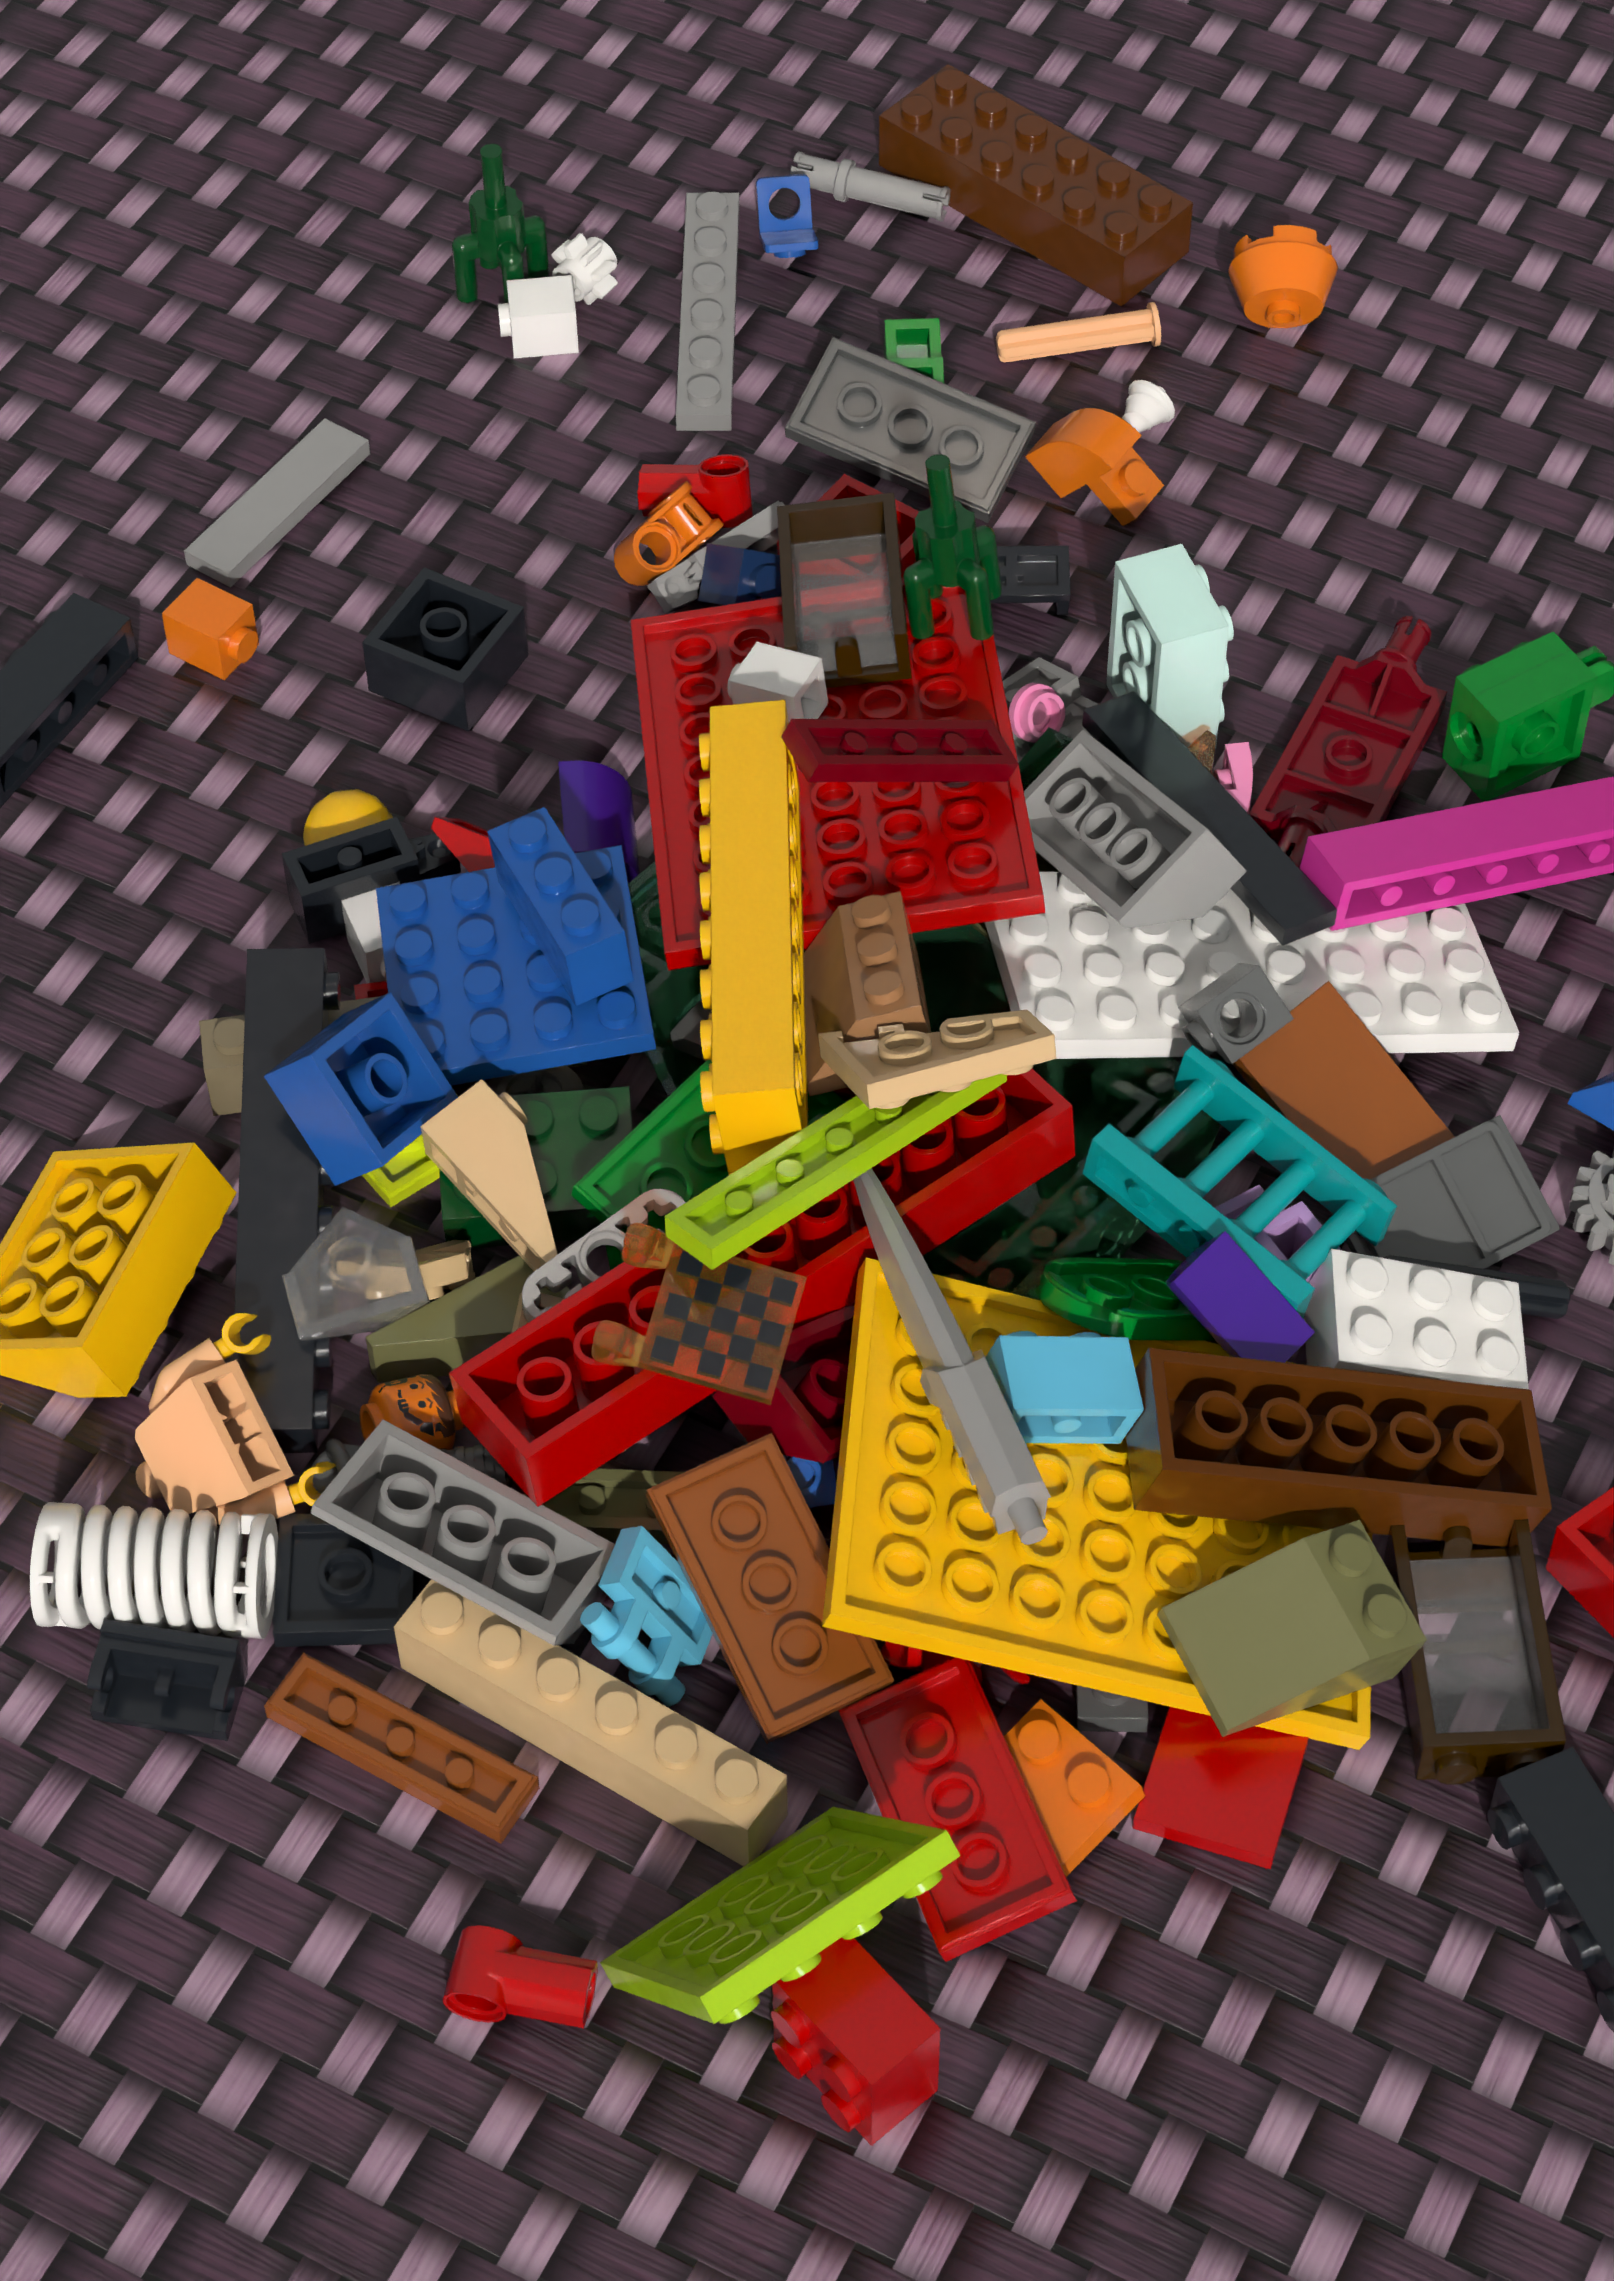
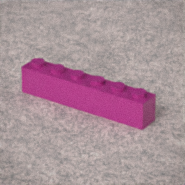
M1614 776L1308 836L1300 870L1337 909L1335 925L1329 927L1331 931L1613 873Z

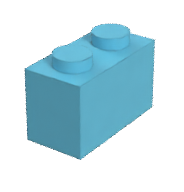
M1018 1331L1007 1335H999L986 1355L987 1362L1026 1443L1120 1444L1144 1411L1128 1337H1101L1094 1332H1082L1072 1336H1037L1030 1331Z

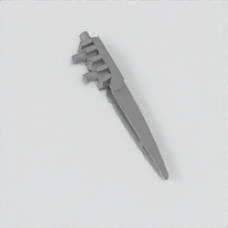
M871 1168L853 1181L885 1279L910 1340L923 1366L920 1383L929 1403L939 1408L946 1430L951 1431L956 1452L959 1458L963 1457L967 1476L971 1484L976 1485L984 1513L988 1512L990 1517H992L998 1535L1016 1529L1023 1544H1035L1041 1541L1048 1532L1043 1520L1046 1516L1048 1498H1051L1050 1493L982 1349L975 1352L971 1351L916 1243Z

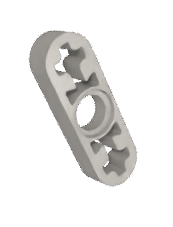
M668 1189L649 1190L534 1271L527 1278L522 1289V1309L526 1320L530 1322L552 1308L549 1306L542 1311L538 1308L541 1304L540 1289L547 1287L551 1292L557 1293L572 1283V1273L567 1268L572 1265L575 1266L578 1278L584 1286H587L601 1277L590 1270L586 1261L589 1253L594 1248L601 1245L614 1246L628 1260L637 1254L631 1238L621 1230L627 1227L633 1239L647 1228V1212L654 1210L659 1216H664L686 1203L684 1199ZM659 1228L651 1231L641 1239V1250L658 1241L666 1234ZM579 1283L568 1291L564 1296V1300L582 1289L581 1284Z

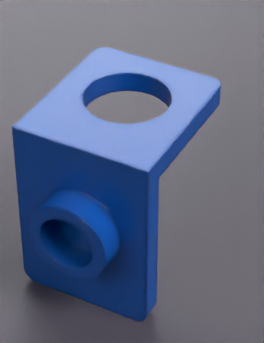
M806 174L758 178L756 180L759 236L765 253H774V256L778 258H794L805 255L806 250L819 249L818 239L812 226L809 177ZM780 188L792 189L799 196V208L789 218H778L769 209L771 195Z

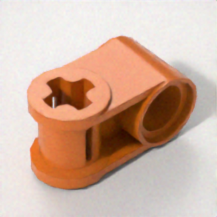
M688 481L680 485L648 514L649 517L617 546L614 555L615 568L620 577L627 583L636 586L650 584L653 580L676 566L684 557L686 558L723 527V522L719 518L712 519L690 494L692 486ZM640 543L652 549L656 559L655 565L647 563L642 558L639 551Z

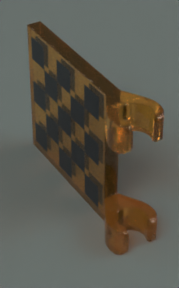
M642 1223L630 1224L623 1241L622 1260L632 1266L666 1269L646 1336L644 1337L622 1324L608 1320L601 1321L597 1325L591 1349L592 1357L596 1361L608 1365L639 1367L771 1405L807 1277L735 1256L711 1270L668 1239L663 1232Z

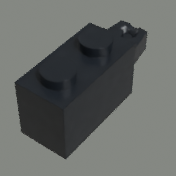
M398 817L281 853L289 901L309 944L346 932L341 900L397 882L403 884L461 873L460 861L436 834L408 839Z

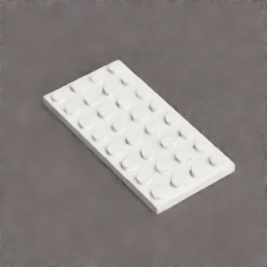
M1039 872L1044 894L1045 913L985 922L1010 1010H1029L1055 1035L1057 1059L1183 1057L1184 1052L1191 1047V1044L1183 1032V1027L1188 1022L1178 1007L1238 963L1259 965L1289 1012L1329 981L1387 1053L1514 1051L1519 1036L1517 1025L1465 903L1334 931L1326 928L1282 946L1231 888L1204 917L1125 929L1060 872ZM1235 1000L1226 1003L1220 1013L1221 1027L1229 1034L1238 1027L1241 1020V1010Z

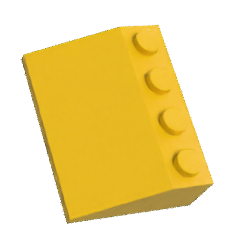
M195 1142L55 1151L52 1153L0 1243L1 1376L77 1398L126 1397L131 1387L138 1380L140 1370L159 1335L165 1330L172 1311L186 1285L193 1278L199 1261L212 1237L220 1228L223 1217L237 1193Z

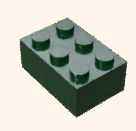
M629 1086L510 1095L521 1107L528 1121L524 1126L554 1242L579 1240L601 1224L571 1194L573 1186L633 1131ZM439 1169L442 1222L446 1242L451 1240H468L471 1243L470 1248L509 1245Z

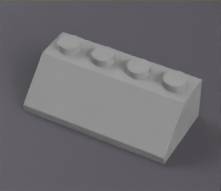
M1082 730L1024 791L1035 851L1125 929L1204 917L1247 872L1204 825L1085 730Z
M385 1420L379 1423L312 1506L311 1514L553 1646L574 1644L585 1629V1626L580 1622L582 1612L594 1602L603 1604L606 1600L607 1594L598 1584L615 1546L614 1543L543 1505L537 1507L527 1496Z

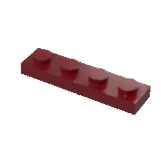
M791 719L781 736L808 782H1008L1019 765L991 720Z

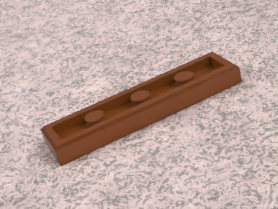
M306 1653L301 1655L264 1705L267 1718L501 1844L540 1789L538 1777Z

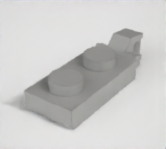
M778 500L710 544L766 552L775 546L779 539L776 532L778 531L777 506H783L784 503ZM707 546L647 585L665 614L690 605L697 599Z

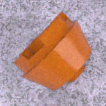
M1277 225L1273 226V236L1260 238L1253 242L1248 235L1242 237L1235 245L1234 259L1229 266L1228 273L1244 314L1250 321L1270 328H1293L1310 323L1320 316L1337 274L1338 265L1332 256L1331 244L1324 246L1317 241V231L1302 226Z

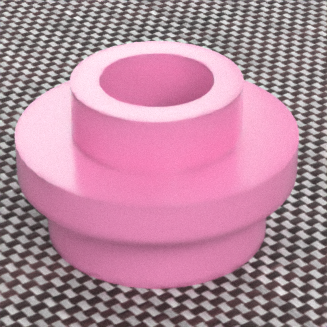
M1035 682L1026 684L1017 691L1009 707L1012 731L1019 739L1031 743L1049 739L1059 732L1065 719V706L1053 688Z

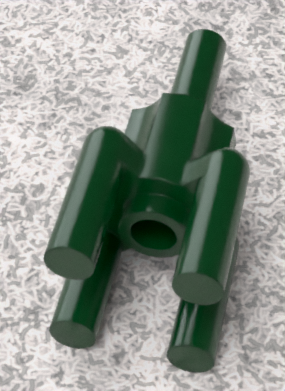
M486 144L480 149L484 190H477L471 195L469 200L471 233L457 236L452 242L457 299L463 303H471L478 298L475 259L477 258L480 260V265L485 269H495L500 266L505 303H508L506 280L524 279L521 254L524 252L525 247L528 278L549 277L545 222L537 215L524 218L523 202L517 198L516 189L505 185L502 148L497 144Z
M941 454L933 455L925 462L931 507L918 512L915 518L916 528L913 531L912 539L916 562L907 567L903 575L911 634L917 639L931 637L935 632L931 599L942 595L943 586H960L965 590L970 635L976 640H986L994 634L990 600H994L1002 594L995 532L986 525L976 527L974 512L965 509L960 501H955L950 459Z

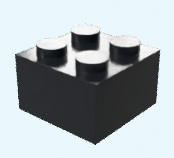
M425 567L362 642L368 689L370 692L468 732L529 656L523 606Z

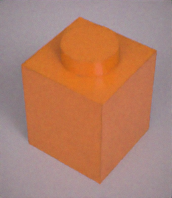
M196 578L161 613L169 654L222 680H225L241 663L247 662L259 645L253 604L199 578Z

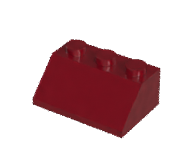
M855 1303L784 1333L779 1352L755 1346L751 1362L773 1368L766 1395L743 1389L749 1367L736 1364L713 1395V1398L748 1443L772 1433L782 1455L821 1463L839 1456Z

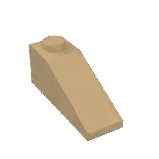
M481 1079L421 1126L425 1153L533 1271H536L558 1255L524 1126L528 1121L521 1107L508 1093L502 1092L497 1096Z

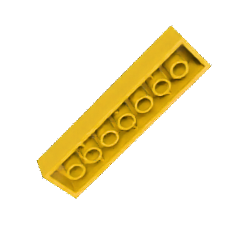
M785 700L710 707V733L699 734L703 772L710 771V778L699 780L703 817H710L708 825H700L699 827L700 849L703 864L711 863V869H708V872L700 873L699 877L703 911H711V916L708 917V920L700 921L702 956L704 960H711L708 969L700 970V989L704 1010L712 1009V1013H709V1020L700 1021L704 1060H712V1063L709 1064V1071H701L700 1086L704 1112L716 1111V1114H710L709 1116L713 1154L725 1155L729 1175L808 1126L800 786L796 762L781 738L789 724Z

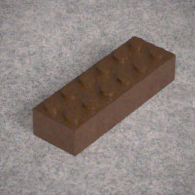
M949 64L879 115V165L901 178L950 188L949 206L1121 307L1189 252L1193 202Z
M1148 1348L1135 1368L1144 1411L1126 1435L1134 1510L1320 1529H1332L1360 1520L1366 1532L1370 1534L1389 1535L1391 1525H1405L1406 1537L1441 1541L1446 1529L1454 1526H1465L1471 1530L1473 1544L1508 1547L1514 1520L1528 1519L1531 1533L1552 1509L1532 1390Z

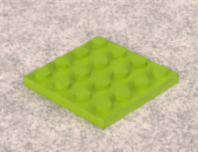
M832 1807L601 1961L600 1964L614 1988L713 2024L718 2021L720 2024H727L751 2012L760 2002L758 1994L781 1979L784 1982L791 1981L814 1969L822 1959L819 1952L841 1937L845 1940L853 1939L874 1928L883 1918L880 1911L901 1896L903 1898H912L934 1887L943 1877L940 1870L960 1857V1854L947 1830Z

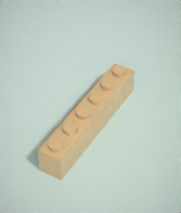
M432 1579L394 1626L402 1669L742 1866L750 1863L761 1854L788 1816L786 1774L561 1646H553Z

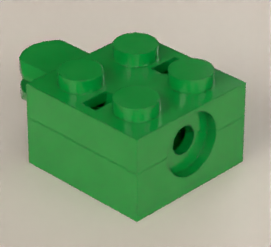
M1552 631L1531 642H1522L1508 653L1482 665L1476 664L1467 668L1461 675L1456 676L1442 758L1482 802L1490 801L1579 758L1590 708L1609 700L1614 694V664L1611 661H1607V657L1597 646H1592L1575 654Z

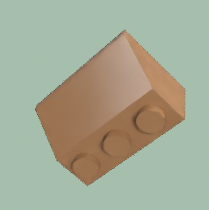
M901 891L883 896L870 895L854 903L838 906L804 953L807 1089L809 1096L848 1088L842 1079L821 1058L819 1033L842 1031L843 1043L879 1039L878 1027L903 1024L905 1031L932 1033L917 949Z

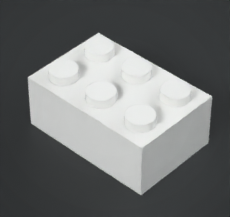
M1337 1249L1330 1250L1326 1260L1320 1265L1309 1281V1284L1315 1287V1290L1304 1315V1320L1315 1333L1305 1342L1307 1365L1529 1389L1519 1284L1517 1282Z

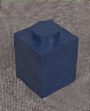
M707 543L698 601L729 605L782 596L780 555Z

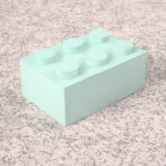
M1183 544L1115 561L1106 680L1113 698L1134 691L1193 755L1215 749L1218 726L1220 722L1224 721L1225 717L1222 689L1223 683L1229 679V668L1226 660L1227 643L1233 639L1234 635L1233 624L1228 610L1223 605H1217L1210 593L1209 581L1205 570L1201 565L1193 564Z

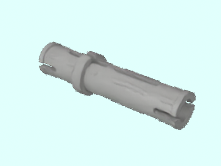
M798 151L793 159V162L797 163L798 166H791L790 175L806 174L810 180V189L831 193L837 201L846 203L849 198L934 218L940 222L946 216L947 211L943 210V206H949L951 189L948 187H938L856 167L854 160L845 158L839 163L806 155Z

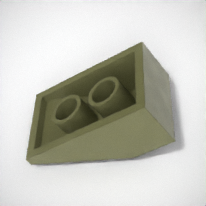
M1360 1520L1304 1537L1163 1607L1157 1614L1222 1737L1393 1679L1427 1641Z

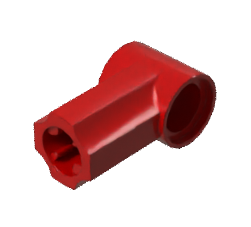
M730 454L716 455L703 460L699 465L642 464L639 471L637 496L639 510L642 511L643 516H649L648 514L680 485L688 481L692 486L690 494L712 519L719 518L723 522L722 528L737 527L753 517L749 464L744 457Z
M479 1925L469 1926L461 1932L442 2002L454 2014L478 2022H499L505 2019L506 2014L584 2028L587 2019L590 2017L595 1997L598 1964L595 1960L524 1947L517 1937L501 1929Z

